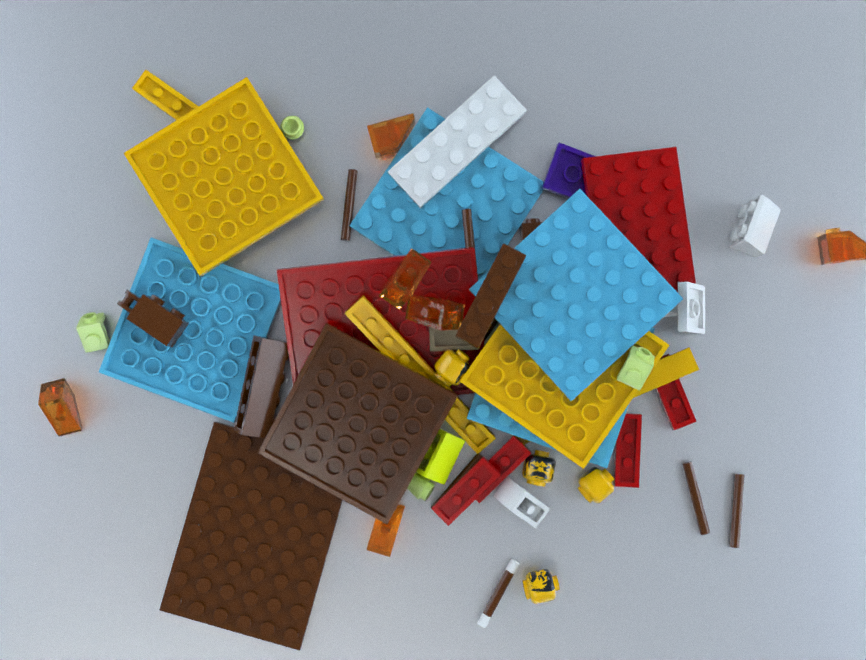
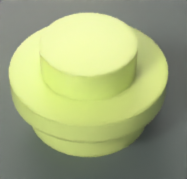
M288 116L281 122L280 130L285 138L295 140L302 136L304 124L299 117Z

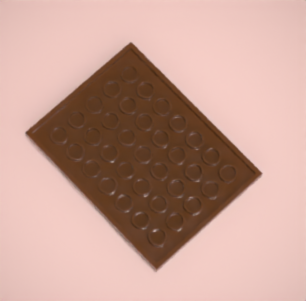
M214 422L159 610L300 651L343 500L259 454L258 451L265 438L241 435L234 431V426Z

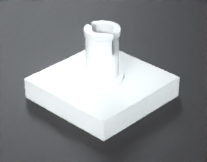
M678 282V293L683 300L664 317L678 316V332L705 334V286L690 282Z

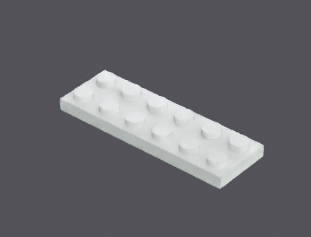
M494 75L388 171V174L418 207L422 208L520 119L527 110Z

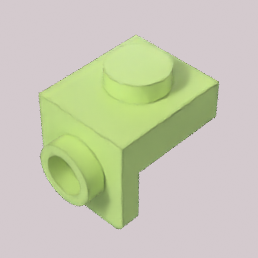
M87 313L80 318L76 329L86 353L107 349L110 344L103 324L105 320L104 313Z
M631 346L629 356L618 373L617 380L640 391L654 367L655 356L646 348Z

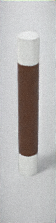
M511 558L477 622L479 626L486 628L520 564L518 561Z

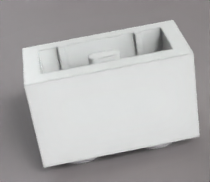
M759 195L748 203L743 204L738 214V218H741L739 225L734 227L730 235V240H732L730 248L754 257L764 255L781 209L764 195Z

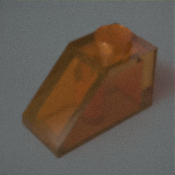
M413 113L367 126L376 159L380 157L381 160L390 159L395 156V153H398L415 125Z
M840 228L825 230L826 234L817 237L821 265L866 260V242L850 230L841 231Z
M411 248L391 275L379 296L400 310L412 297L432 262Z
M409 295L405 319L440 331L458 330L463 321L465 305L447 299Z
M62 378L41 384L38 405L57 435L60 437L82 431L83 427L75 394L66 379Z
M398 504L388 524L375 519L366 550L388 557L391 556L405 508L404 505Z

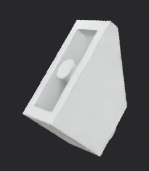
M509 477L505 479L493 495L511 512L535 528L550 510L548 506Z

